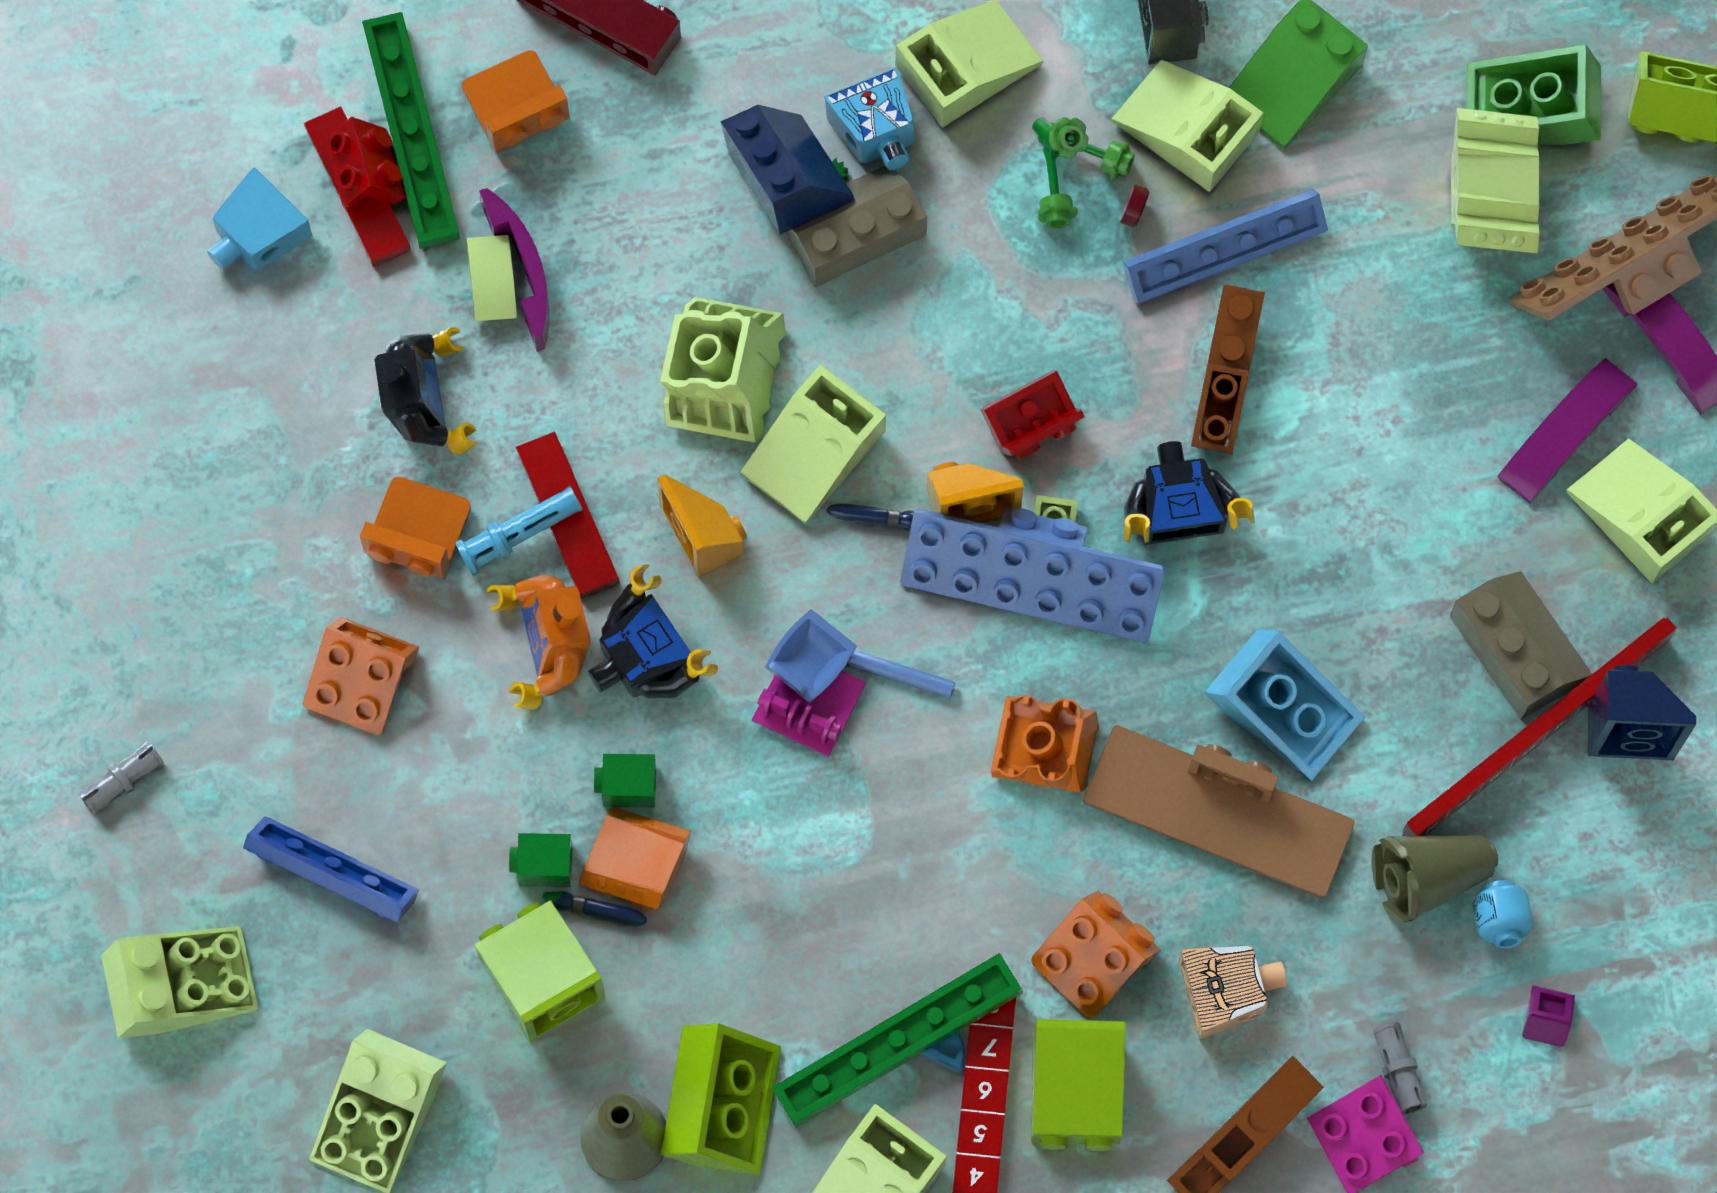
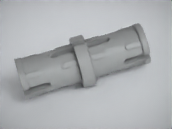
M146 741L143 746L119 764L115 762L107 767L109 771L83 791H80L78 795L95 816L98 814V811L122 793L126 792L129 794L135 790L133 785L159 765L164 764V761L157 751L153 750L152 745Z
M1391 1022L1375 1028L1373 1034L1384 1063L1382 1072L1384 1078L1390 1081L1396 1102L1402 1113L1410 1114L1425 1108L1427 1103L1415 1072L1418 1065L1416 1059L1410 1057L1400 1023L1395 1022L1393 1024Z

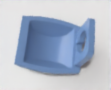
M810 609L786 632L771 654L765 668L810 703L838 677L850 660L857 645Z

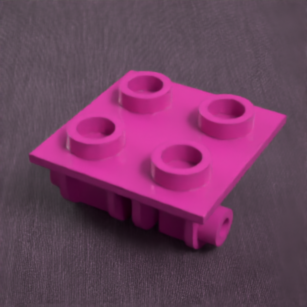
M841 671L838 677L818 697L809 703L774 675L768 689H763L757 702L759 706L752 721L829 757L866 685V681Z
M1382 1075L1307 1118L1347 1193H1356L1401 1166L1404 1168L1419 1160L1418 1157L1424 1154L1421 1145Z

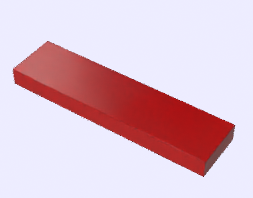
M341 106L304 122L305 130L339 199V191L324 140L328 134L348 120ZM365 196L352 207L343 206L372 266L411 250L410 244L390 204Z
M555 431L517 446V454L539 504L570 486L583 508L582 511H578L549 527L573 584L579 589L580 598L583 599L620 584L619 577Z

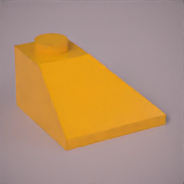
M956 462L940 464L934 467L933 471L927 472L926 487L933 512L985 523L1002 519L1005 508L1014 510L1022 506L1024 485L1021 478L970 463L958 465Z
M665 474L657 478L660 507L698 577L744 555L743 540L747 538V535L736 515L730 518L722 504Z

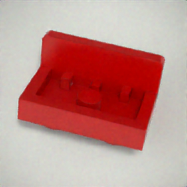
M350 117L325 137V145L343 206L352 207L365 196L391 205H397L406 198L401 180L402 175L396 163L392 140L387 128Z
M1055 370L980 409L1001 453L1009 456L1017 455L1018 459L1039 450L1041 447L1038 442L1053 435L1054 439H1058L1077 429L1075 423L1085 417L1081 409L1075 408L1058 372Z

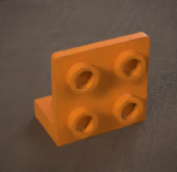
M340 617L325 629L304 696L303 706L375 735L382 734L385 730L402 673L415 662L419 646Z

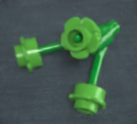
M1043 117L1036 119L1032 129L1038 134V141L1044 146L1043 152L1047 163L1050 195L1042 198L1039 202L1038 220L1046 223L1048 228L1061 229L1069 226L1071 218L1076 217L1078 214V209L1073 207L1072 197L1059 193L1056 169L1057 157L1073 158L1077 155V152L1091 154L1103 159L1101 172L1109 174L1110 179L1115 180L1120 175L1126 177L1133 165L1135 153L1130 152L1129 142L1125 141L1121 144L1112 141L1107 150H1103L1088 144L1089 137L1085 133L1086 125L1078 118L1069 119L1063 117L1055 123H1049Z

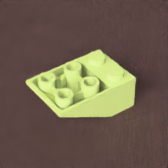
M992 0L930 23L896 45L895 66L942 128L1043 64L1042 58L997 0Z
M1161 59L1111 118V121L1210 192L1259 134L1264 112L1230 88Z
M820 364L792 396L740 471V474L804 524H807L886 432V414Z
M1627 439L1566 490L1570 497L1652 584L1712 535L1717 528V509L1699 489L1630 439Z
M241 926L118 938L101 954L118 1038L160 1034L258 1010Z
M366 1029L352 1040L309 1160L384 1193H391L434 1100L447 1062L372 1030Z
M874 1104L848 1138L812 1193H926L945 1168L947 1156L880 1106Z

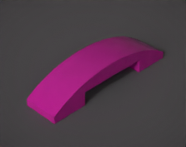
M488 188L479 190L481 205L492 235H508L509 238H512L533 296L521 300L523 316L536 351L544 350L549 332L550 309L545 274L537 248L525 225L509 205Z
M1613 282L1604 287L1603 291L1624 318L1630 315L1676 373L1678 378L1675 383L1699 414L1702 415L1717 405V355L1698 327L1673 296L1669 293L1633 315L1625 312Z
M1604 358L1546 417L1498 474V478L1530 504L1557 475L1560 467L1601 422L1619 407L1638 384L1607 358Z

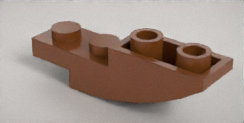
M1227 284L1223 285L1191 447L1233 454L1265 292Z
M1292 1055L1167 1181L1178 1193H1219L1324 1087Z

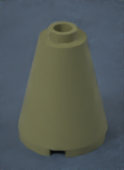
M1481 835L1388 836L1379 840L1381 844L1374 845L1371 860L1376 890L1384 888L1389 900L1382 902L1385 911L1394 921L1405 923L1413 921L1492 877L1495 867L1498 865V854L1495 846Z
M633 1093L609 1095L594 1104L583 1120L580 1130V1143L583 1154L589 1164L604 1177L616 1181L637 1180L645 1176L663 1160L664 1156L660 1154L666 1120L660 1109L643 1096Z

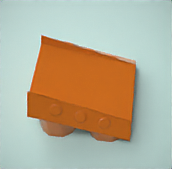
M1006 696L991 767V776L1081 793L1088 787V772L1096 732L1099 730L1097 711L1082 709L1072 699H1059L1054 703L1038 701L1033 696Z
M612 806L606 815L583 868L579 885L591 888L593 892L603 896L613 895L629 900L634 908L644 912L653 909L658 910L667 900L684 860L691 831Z

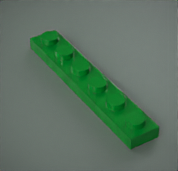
M398 12L364 20L362 24L398 166L402 175L419 248L422 249L459 240L460 235L403 13Z
M998 953L774 1085L772 1088L796 1128L1023 994L1022 988L1002 955Z

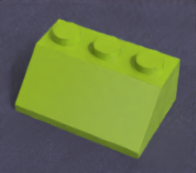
M1639 51L1628 107V125H1633L1635 129L1643 133L1656 134L1659 131L1675 134L1678 139L1683 141L1698 142L1699 139L1716 142L1717 145V66Z
M720 1023L682 1026L660 1155L692 1166L760 1175L774 1093L772 1087L776 1081L781 1046Z

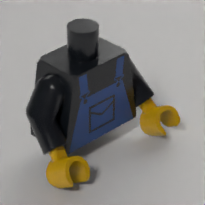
M451 327L435 334L433 337L427 333L402 335L395 338L387 346L386 353L379 354L374 359L381 408L385 416L402 437L410 442L440 447L447 443L449 449L457 455H461L476 446L477 442L470 441L467 438L476 431V427L473 424L465 422L453 431H448L445 426L435 356L432 355L434 351L439 357H447L461 351L464 348L463 346L456 347L450 341V337L460 333V330L456 327Z
M1165 442L1157 446L1160 465L1147 467L1144 479L1134 483L1124 506L1123 540L1124 542H1129L1130 535L1139 534L1144 537L1145 545L1223 534L1227 523V515L1229 516L1230 528L1232 529L1238 528L1237 519L1247 518L1251 523H1255L1253 504L1249 499L1241 498L1237 491L1217 470L1209 469L1204 459L1185 461L1181 442Z
M649 564L636 566L632 569L630 573L631 584L626 586L614 602L601 628L600 648L606 660L587 671L600 693L622 681L632 697L642 695L647 699L676 698L697 683L700 675L713 676L718 671V666L714 664H708L704 668L702 666L704 657L710 655L711 651L696 649L691 652L653 595L646 596L645 590L656 589L661 584L660 575L653 576L648 583H645L643 574L649 568Z

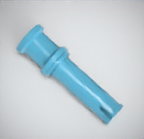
M569 486L562 492L531 507L501 525L498 522H492L487 525L486 531L466 542L459 540L455 544L468 569L474 576L479 573L480 567L496 558L511 556L510 553L514 552L512 547L548 529L572 514L582 511L583 508Z

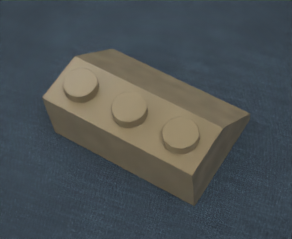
M885 165L846 183L853 193L855 201L786 232L815 287L926 236L927 215L910 183L897 170L890 171Z
M1521 571L1493 578L1455 601L1450 618L1520 720L1569 692L1592 675Z

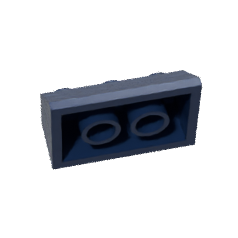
M755 105L720 121L730 157L780 235L855 201L853 193L801 114Z
M1635 665L1615 666L1613 670L1608 669L1588 706V756L1674 761L1696 726V715L1653 672L1640 671V668Z

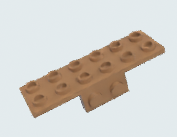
M1706 175L1697 178L1691 182L1688 190L1678 196H1670L1659 201L1656 204V209L1650 213L1626 221L1620 231L1610 237H1602L1589 244L1588 250L1579 256L1560 261L1554 266V271L1546 276L1525 282L1519 288L1520 291L1509 298L1511 305L1540 318L1551 320L1613 282L1625 312L1634 315L1702 273L1687 237L1717 219V177Z
M1115 725L1112 728L1085 793L1083 802L1086 805L1316 897H1326L1355 824L1352 818L1275 788L1279 776L1272 774L1270 767L1258 761L1249 760L1245 763L1232 758V754L1223 747L1208 744L1207 747L1198 744L1194 754L1191 755L1121 726Z

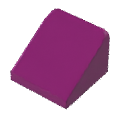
M1532 985L1522 1036L1525 1039L1563 1047L1566 1044L1572 1026L1575 995Z

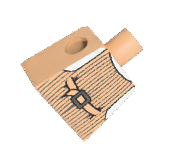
M1252 946L1182 950L1180 954L1179 964L1199 1040L1264 1014L1268 1006L1265 992L1287 987V978L1282 962L1258 966Z

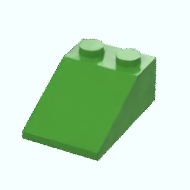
M1299 0L1276 25L1228 88L1264 112L1260 131L1284 150L1363 66L1368 44L1314 1Z
M1586 44L1467 63V109L1537 117L1539 126L1538 144L1562 146L1601 140V65Z

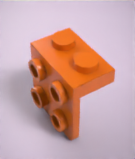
M532 50L520 53L470 76L462 82L463 92L495 153L570 119L568 100L561 85L554 87L537 53Z
M395 477L390 482L374 524L369 522L364 524L360 534L363 551L367 556L378 562L386 564L393 562L407 567L408 570L420 576L430 577L432 575L444 579L457 547L455 542L460 540L471 511L470 501L464 497L403 477Z
M1099 890L1082 898L1031 959L1032 965L1089 1018L1098 1015L1138 969L1149 964L1161 951L1154 943L1155 939L1148 929L1138 923L1133 924L1122 913L1123 908L1120 903L1106 893L1102 894Z

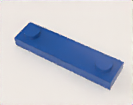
M264 816L247 834L243 849L257 855L261 860L281 866L372 910L382 918H389L397 923L415 903L419 889L267 816Z

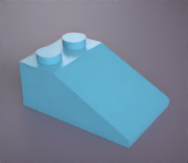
M1257 629L1204 692L1236 724L1308 781H1312L1365 718L1280 631Z

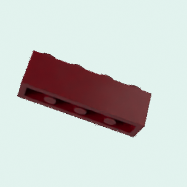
M518 0L654 76L657 75L681 38L680 20H678L676 14L662 5L655 7L644 0Z

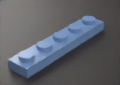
M1315 189L1308 190L1123 261L1132 298L1138 304L1328 231L1320 194Z

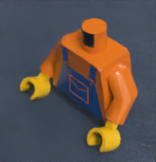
M552 575L530 578L517 582L515 586L491 585L486 590L487 593H499V603L496 606L489 607L491 610H513L519 601L522 602L521 610L537 674V683H513L510 686L509 693L522 695L520 701L515 703L513 707L530 710L537 709L542 702L543 695L549 696L578 679L590 646V635L579 589L577 586L565 587L562 581Z

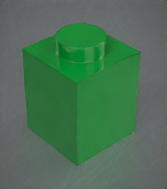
M603 754V767L594 768V793H602L603 807L655 808V754Z
M518 833V847H510L509 872L517 873L519 886L571 887L573 853L571 834Z

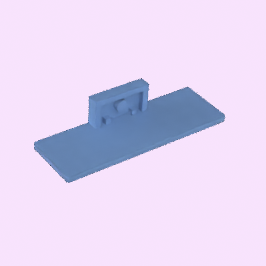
M1005 508L1000 525L996 527L932 511L916 509L913 514L900 584L906 587L1147 643L1151 634L1165 567L1083 547L1088 527L1078 525L1070 519L1059 518L1055 520L1038 516L1027 509L1019 508L1012 510Z

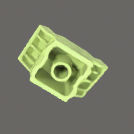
M1457 108L1454 146L1451 155V227H1455L1457 245L1538 253L1539 126L1537 117Z
M694 297L685 305L683 314H675L660 382L666 387L663 402L666 426L756 443L765 434L763 415L771 408V387L775 370L781 362L778 342L786 336L783 313Z

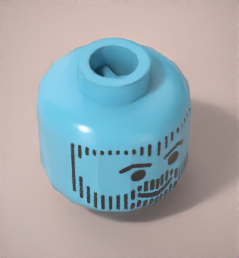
M1498 880L1490 882L1481 888V892L1473 900L1474 915L1480 938L1486 942L1495 943L1498 948H1512L1522 942L1521 939L1527 936L1533 928L1534 924L1528 894L1521 887L1515 886V883L1512 881Z

